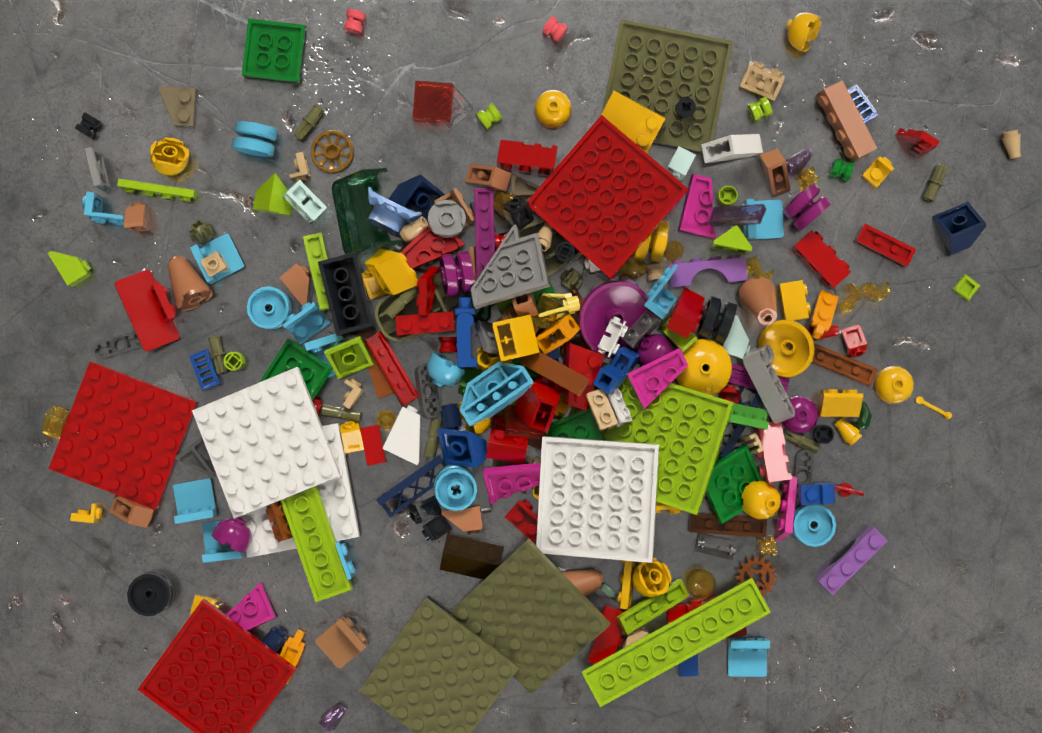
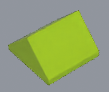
M737 225L716 238L709 245V248L744 255L752 251V246Z
M361 336L324 351L338 379L374 365L364 339Z

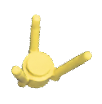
M543 293L542 297L565 298V300H562L563 307L540 313L538 316L543 317L564 311L542 321L544 325L567 314H574L575 311H580L578 296H572L571 293Z

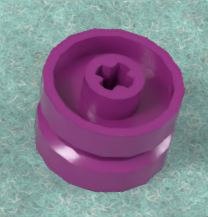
M814 183L805 191L802 190L782 211L787 218L794 217L798 212L801 214L793 223L799 231L804 229L831 205V201L826 196L820 197L816 202L813 201L820 193V189Z
M468 251L457 253L455 260L451 254L440 255V276L446 297L456 296L459 288L463 294H470L475 281Z

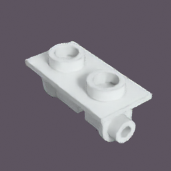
M614 316L613 319H610L606 332L612 335L611 337L603 335L598 345V352L605 354L607 351L609 352L608 357H611L612 354L616 355L620 346L617 342L620 336H625L628 329L625 326L627 321H624L622 324L620 323L621 319Z
M617 388L610 394L606 393L618 422L616 427H621L626 422H632L630 411L626 407L621 391Z

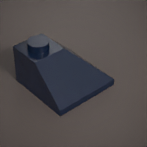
M418 175L400 183L389 197V200L409 210L422 212L421 216L427 220L428 212L433 206L432 202L445 194L422 175Z
M969 202L933 216L942 241L952 255L970 248L986 227L985 221Z

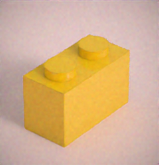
M803 280L778 284L777 289L782 319L796 321L809 318L808 314H811L810 304L806 303L805 295H808L806 284H803Z

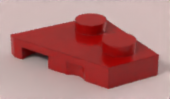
M431 266L418 278L417 289H419V296L416 301L418 315L426 316L432 310L436 285L433 284V276L439 273V267Z

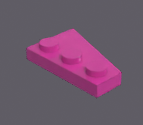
M692 174L678 230L716 239V232L714 230L715 216L713 215L712 179Z
M678 348L627 373L644 409L689 365L681 349Z
M541 463L484 468L483 475L490 505L496 503L501 498L511 497L513 493L540 485Z
M792 477V479L782 482L781 505L773 541L781 542L793 532L797 477Z
M261 582L242 601L226 613L228 617L247 631L277 618Z

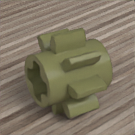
M203 220L195 221L189 230L192 241H198L199 244L209 242L212 238L211 235L214 233L209 222L204 223Z
M571 268L569 271L565 269L560 275L562 278L560 283L570 291L574 288L578 290L583 284V281L580 280L583 275L574 268Z

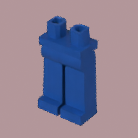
M459 296V307L455 308V315H458L457 367H477V356H471V326L474 322L473 314H475V307L471 306V296Z

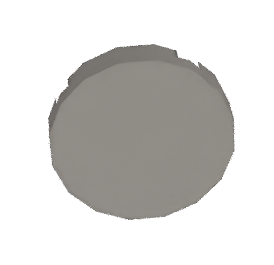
M442 200L436 202L430 208L427 222L430 230L435 235L441 238H452L463 230L466 215L463 208L456 202Z

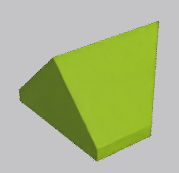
M276 173L256 190L253 210L291 216L292 206L282 197L288 189Z

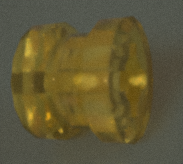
M814 166L796 175L798 179H801L803 189L820 181L819 176L815 174Z
M497 191L493 196L494 209L497 211L503 210V205L515 197L512 192L504 194V192Z
M671 241L667 244L664 255L668 260H678L683 256L684 247L679 241Z
M383 410L377 416V424L383 429H390L394 426L397 417L394 412Z
M769 537V539L758 538L760 557H765L768 554L776 556L775 537Z

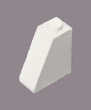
M760 134L729 135L701 144L705 163L747 158L763 153Z
M408 405L407 408L402 407L382 449L418 465L420 462L421 415L418 414V409Z

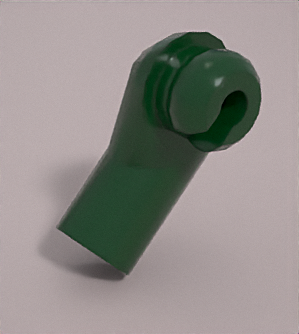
M491 305L482 307L475 315V324L478 320L487 322L491 318Z
M863 401L860 420L855 423L858 430L867 429L872 418L866 402Z

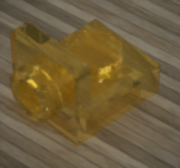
M882 282L879 289L873 283H863L859 286L857 292L879 301L887 297L890 291L888 287L890 282Z
M52 406L45 413L41 433L60 439L70 411L60 406Z

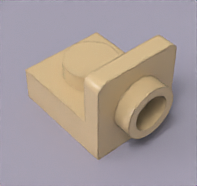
M304 152L295 153L297 158L294 159L295 168L300 172L289 174V178L292 181L295 180V182L298 180L303 182L307 180V177H311L307 157Z
M218 251L213 252L200 261L210 277L219 272L225 273L230 270L225 259Z
M353 378L351 381L348 379L344 381V383L353 388L352 391L348 390L343 397L345 401L343 405L348 409L353 408L364 391L360 388L362 384Z

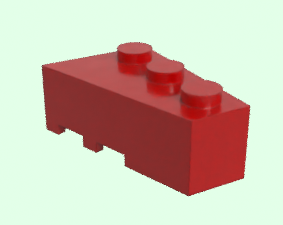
M500 140L497 165H500V168L505 170L518 168L519 172L530 173V171H537L538 175L549 176L554 171L558 146L552 145V148L542 147L541 144L537 143L530 145L519 141Z
M565 342L563 344V365L587 377L590 381L580 397L562 387V403L586 411L588 401L585 395L593 391L595 386L593 382L601 369L605 355Z

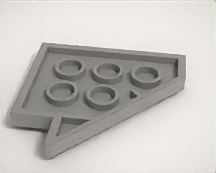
M517 225L512 226L471 288L473 304L476 309L550 287L538 233L520 238Z

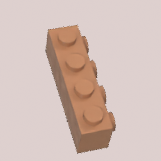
M843 80L816 94L818 103L826 113L827 121L832 125L835 136L840 141L844 154L849 158L850 162L878 149Z

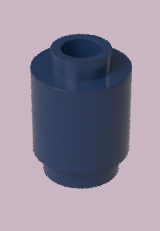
M457 404L441 406L442 411L440 413L443 429L459 430L458 426H462Z
M272 627L262 642L278 653L288 639L287 633L280 627Z

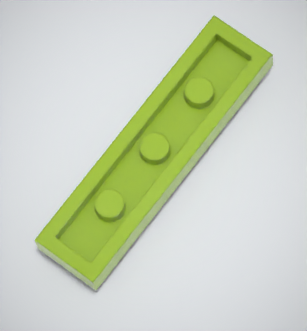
M118 179L117 184L118 187L123 189V192L134 194L135 191H141L142 195L153 196V194H161L160 197L165 199H172V196L180 197L179 200L191 202V199L197 200L198 192L192 189Z
M322 232L303 236L320 311L330 309L318 265L319 261L328 259Z
M677 579L670 583L669 590L661 596L646 598L617 616L616 618L624 634H630L689 597L682 579Z

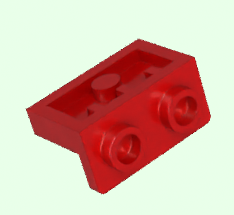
M519 500L504 517L534 542L537 539L538 514L532 511L533 506L528 501L524 500L522 502Z

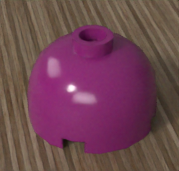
M649 335L642 340L636 350V353L640 356L638 362L642 367L676 350V348L663 335Z
M805 396L789 398L794 408L795 416L781 422L782 425L799 434L810 431L818 421L819 412L816 404Z
M240 517L223 519L216 525L211 535L223 545L226 543L231 546V549L243 553L246 552L252 540L250 528L245 525L246 521Z

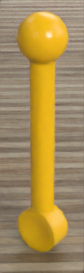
M921 396L916 397L915 402L917 404L922 403L944 415L946 419L952 418L950 412H945L924 401Z

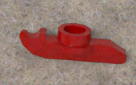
M843 483L840 486L835 485V491H839V494L843 497H848L851 494L864 496L865 493L853 489L848 483Z

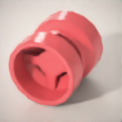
M348 9L346 13L347 21L344 23L343 29L348 32L361 34L363 30L362 21L365 20L366 14L358 10Z
M551 16L542 32L546 35L551 34L553 40L558 43L567 31L568 26L564 23H558V19Z

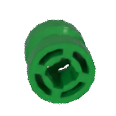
M835 158L830 170V176H838L844 181H849L854 169V163H844L841 159Z

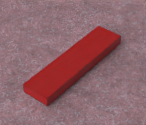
M379 331L365 339L364 342L401 406L403 407L417 399V391L383 333Z

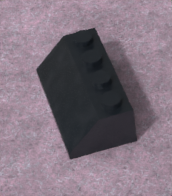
M356 252L319 261L318 265L336 336L356 335L376 330Z

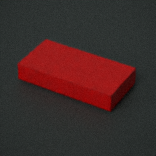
M379 424L360 428L367 466L387 462L385 451L382 449L383 442Z

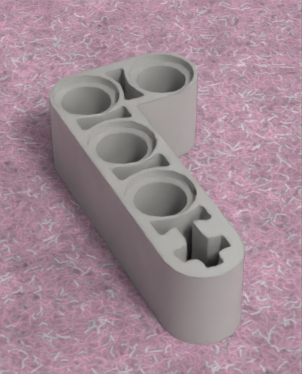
M765 344L749 351L743 357V363L772 421L778 424L794 417L795 411L771 364L775 358L774 352L770 345Z

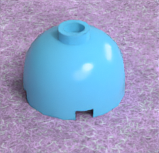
M433 352L427 362V372L433 378L432 383L439 387H442L443 384L451 386L458 383L464 376L466 369L464 367H457L456 362Z

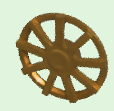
M329 130L319 134L311 146V157L314 164L320 170L327 173H337L345 170L354 156L351 140L344 133L336 130ZM329 134H338L334 143H331ZM326 135L328 145H324L318 140ZM340 137H344L347 143L338 146ZM315 145H320L324 148V151L314 152ZM347 146L350 147V154L340 151ZM325 155V158L318 163L315 156ZM340 155L349 157L345 164L340 160ZM328 159L330 160V169L322 167ZM334 160L338 161L341 165L340 168L333 169Z

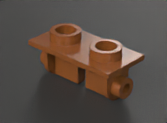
M281 501L267 505L266 512L269 521H276L277 523L271 526L275 539L281 542L292 538L293 536Z

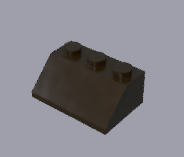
M448 532L440 570L484 580L500 565L504 545Z

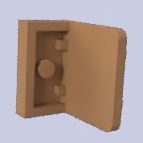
M344 615L315 641L337 668H342L368 646L365 635L362 632H358L354 628V623L348 617L345 618Z

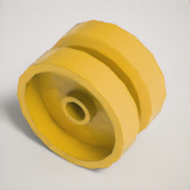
M662 221L636 250L634 258L644 260L648 249H651L650 260L661 263L668 241V221Z

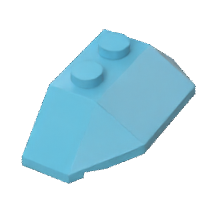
M497 362L467 383L460 412L469 426H473L492 417L524 395L533 385L534 381L524 366Z

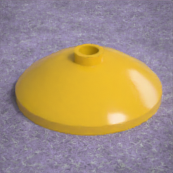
M775 321L768 325L759 337L758 347L768 344L774 352L775 358L771 364L778 376H796L804 372L813 360V339L808 330L795 321ZM788 343L792 344V349L788 347Z
M697 339L684 352L682 351L689 366L676 377L680 386L712 396L720 392L727 385L732 373V363L729 354L723 346L713 340ZM704 364L708 365V370L706 372L702 369V366Z

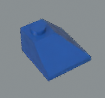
M442 428L437 430L445 464L477 468L487 459V447L483 438L468 431Z

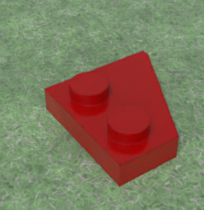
M899 128L895 134L912 144L914 149L920 153L925 152L927 154L935 149L940 142L921 130L909 129L905 131L903 128Z

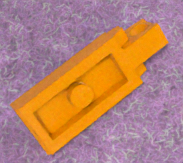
M824 290L819 292L810 322L811 326L815 327L812 335L813 338L820 340L824 331L828 332L839 296Z
M300 629L297 630L294 638H288L280 653V656L295 667L305 646V643L301 642L305 631Z

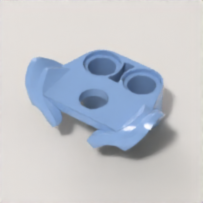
M368 187L369 203L374 205V208L367 220L372 225L392 235L400 236L402 226L421 217L422 212L409 210L378 195L371 187Z

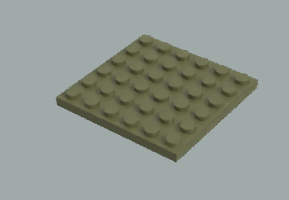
M620 19L602 111L614 90L665 117L653 143L676 148L680 146L686 150L703 153L701 144L714 140L733 41ZM682 98H691L696 104V110L689 119H681L676 114V105Z
M529 538L451 610L453 615L463 625L520 666L513 677L530 694L611 624Z
M426 597L359 691L414 733H472L520 666Z

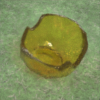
M636 259L634 263L628 260L619 270V273L622 277L637 279L645 274L647 264L640 262L639 259Z
M698 567L686 575L685 584L687 590L694 597L708 598L715 591L716 580L711 572Z

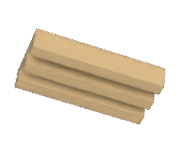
M756 433L742 436L737 441V443L741 442L742 445H747L751 455L764 450ZM753 438H754V440H755L754 442H751V443H747V442H746L747 440H750V439H753ZM758 446V448L750 449V447Z

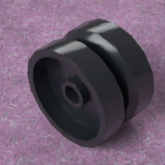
M711 296L702 313L697 336L707 339L714 329L713 341L723 345L732 327L737 305L727 302L720 312L721 299Z
M158 571L147 572L135 578L129 585L127 592L128 603L137 614L155 616L168 609L173 603L175 586L171 578L166 574Z

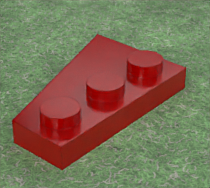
M428 226L400 253L407 258V264L414 270L440 258V255L449 254L464 247L465 244L457 236L441 238L435 235Z

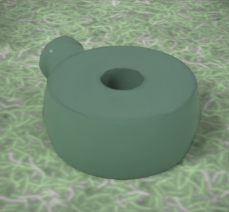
M606 583L602 584L600 589L611 600L613 599L615 602H618L617 593Z

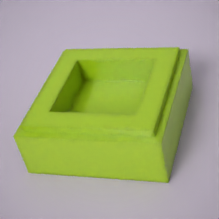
M964 274L952 290L966 301H969L981 285Z

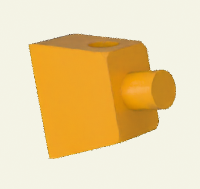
M567 314L536 337L537 344L544 355L569 341L580 328L576 320L570 314ZM555 334L556 339L552 340L549 336Z

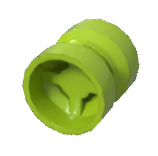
M766 97L759 99V102L747 104L749 114L754 122L760 120L762 116L773 114L772 107Z
M493 103L487 106L486 112L481 110L476 113L486 129L492 126V122H499L502 119L501 114Z
M724 186L717 193V202L723 207H729L737 200L738 193L734 187Z
M229 352L224 357V365L231 371H240L246 364L245 357L239 352Z

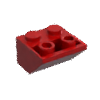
M534 382L524 395L517 399L514 411L529 428L548 433L562 390Z
M494 415L486 458L524 464L530 428L521 419Z

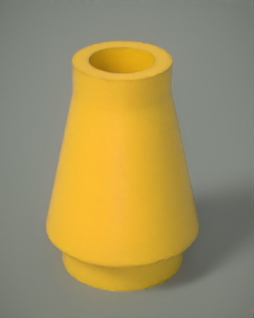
M843 417L834 424L845 443H848L850 446L862 437L859 433L860 430L847 422Z

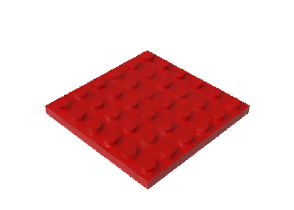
M601 115L527 202H529L530 208L612 279L689 189Z
M89 361L48 469L157 510L176 462L175 457L179 454L192 420V410L196 409L198 402Z
M203 599L137 690L194 733H250L297 668L206 599Z

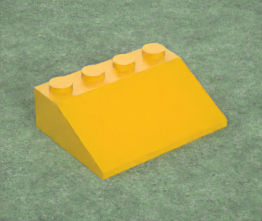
M614 90L601 113L646 153L665 120L664 116Z

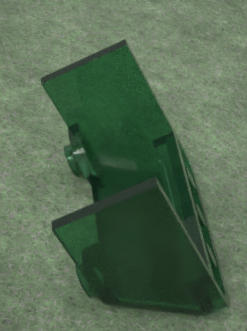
M387 168L362 169L338 179L332 184V195L345 254L356 252L359 255L402 244L401 240L390 241L386 231H378V227L372 225L367 220L374 208L369 203L368 187L377 192L379 188L377 176L388 172Z

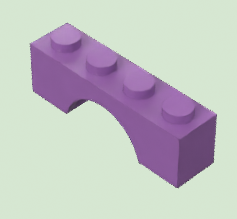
M740 254L729 255V259H721V256L710 257V261L694 258L690 259L691 262L683 263V260L671 261L672 264L667 266L672 268L674 264L678 265L669 279V289L689 287L693 277L703 270L717 272L726 283L745 282L748 280L746 258H740Z
M869 526L856 538L852 547L839 560L829 565L815 580L828 593L834 595L888 541L875 527Z

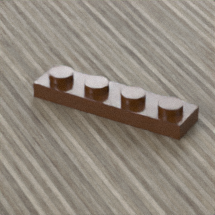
M690 513L688 532L766 537L767 519L734 516L721 524L718 522L715 514L699 513L695 515Z

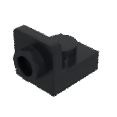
M518 196L513 197L503 205L504 210L511 214L513 223L517 225L519 230L534 220L529 202Z
M435 496L409 507V515L416 524L442 513Z
M441 513L422 526L424 529L422 533L427 541L431 539L432 542H435L453 528Z

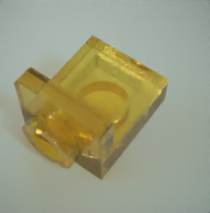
M757 256L747 259L746 268L749 275L752 274L754 279H759L760 277L772 279L771 275L775 274L774 270L763 274Z
M848 283L844 286L850 296L836 305L839 313L844 310L846 313L856 307L854 303L861 299L859 295L861 292L855 284Z
M544 295L541 296L537 308L538 314L559 308L561 302ZM558 313L543 317L533 316L532 322L540 328H549L555 323Z

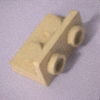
M750 61L740 87L775 101L785 76L777 69L772 68L770 70L765 68V65L761 62L754 61L753 63Z
M598 389L587 393L585 396L599 429H604L605 432L612 430L618 422L605 391Z

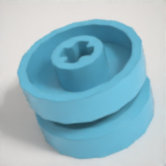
M236 121L234 131L242 137L233 138L231 149L255 156L273 157L275 147L268 142L277 139L278 130L276 128L255 122Z
M270 286L261 287L254 291L247 303V313L251 321L258 327L269 330L283 327V324L286 323L285 319L293 312L292 302L288 295L280 289ZM271 305L272 310L268 312L269 308L267 306Z
M447 465L440 469L435 476L434 491L438 502L443 507L458 511L467 508L475 500L477 485L471 471L466 467ZM458 485L457 489H452V486Z
M820 504L800 505L795 508L792 532L795 539L813 547L824 545L831 540L835 534L836 522L829 509ZM813 521V524L815 525L814 528L810 526L811 522Z

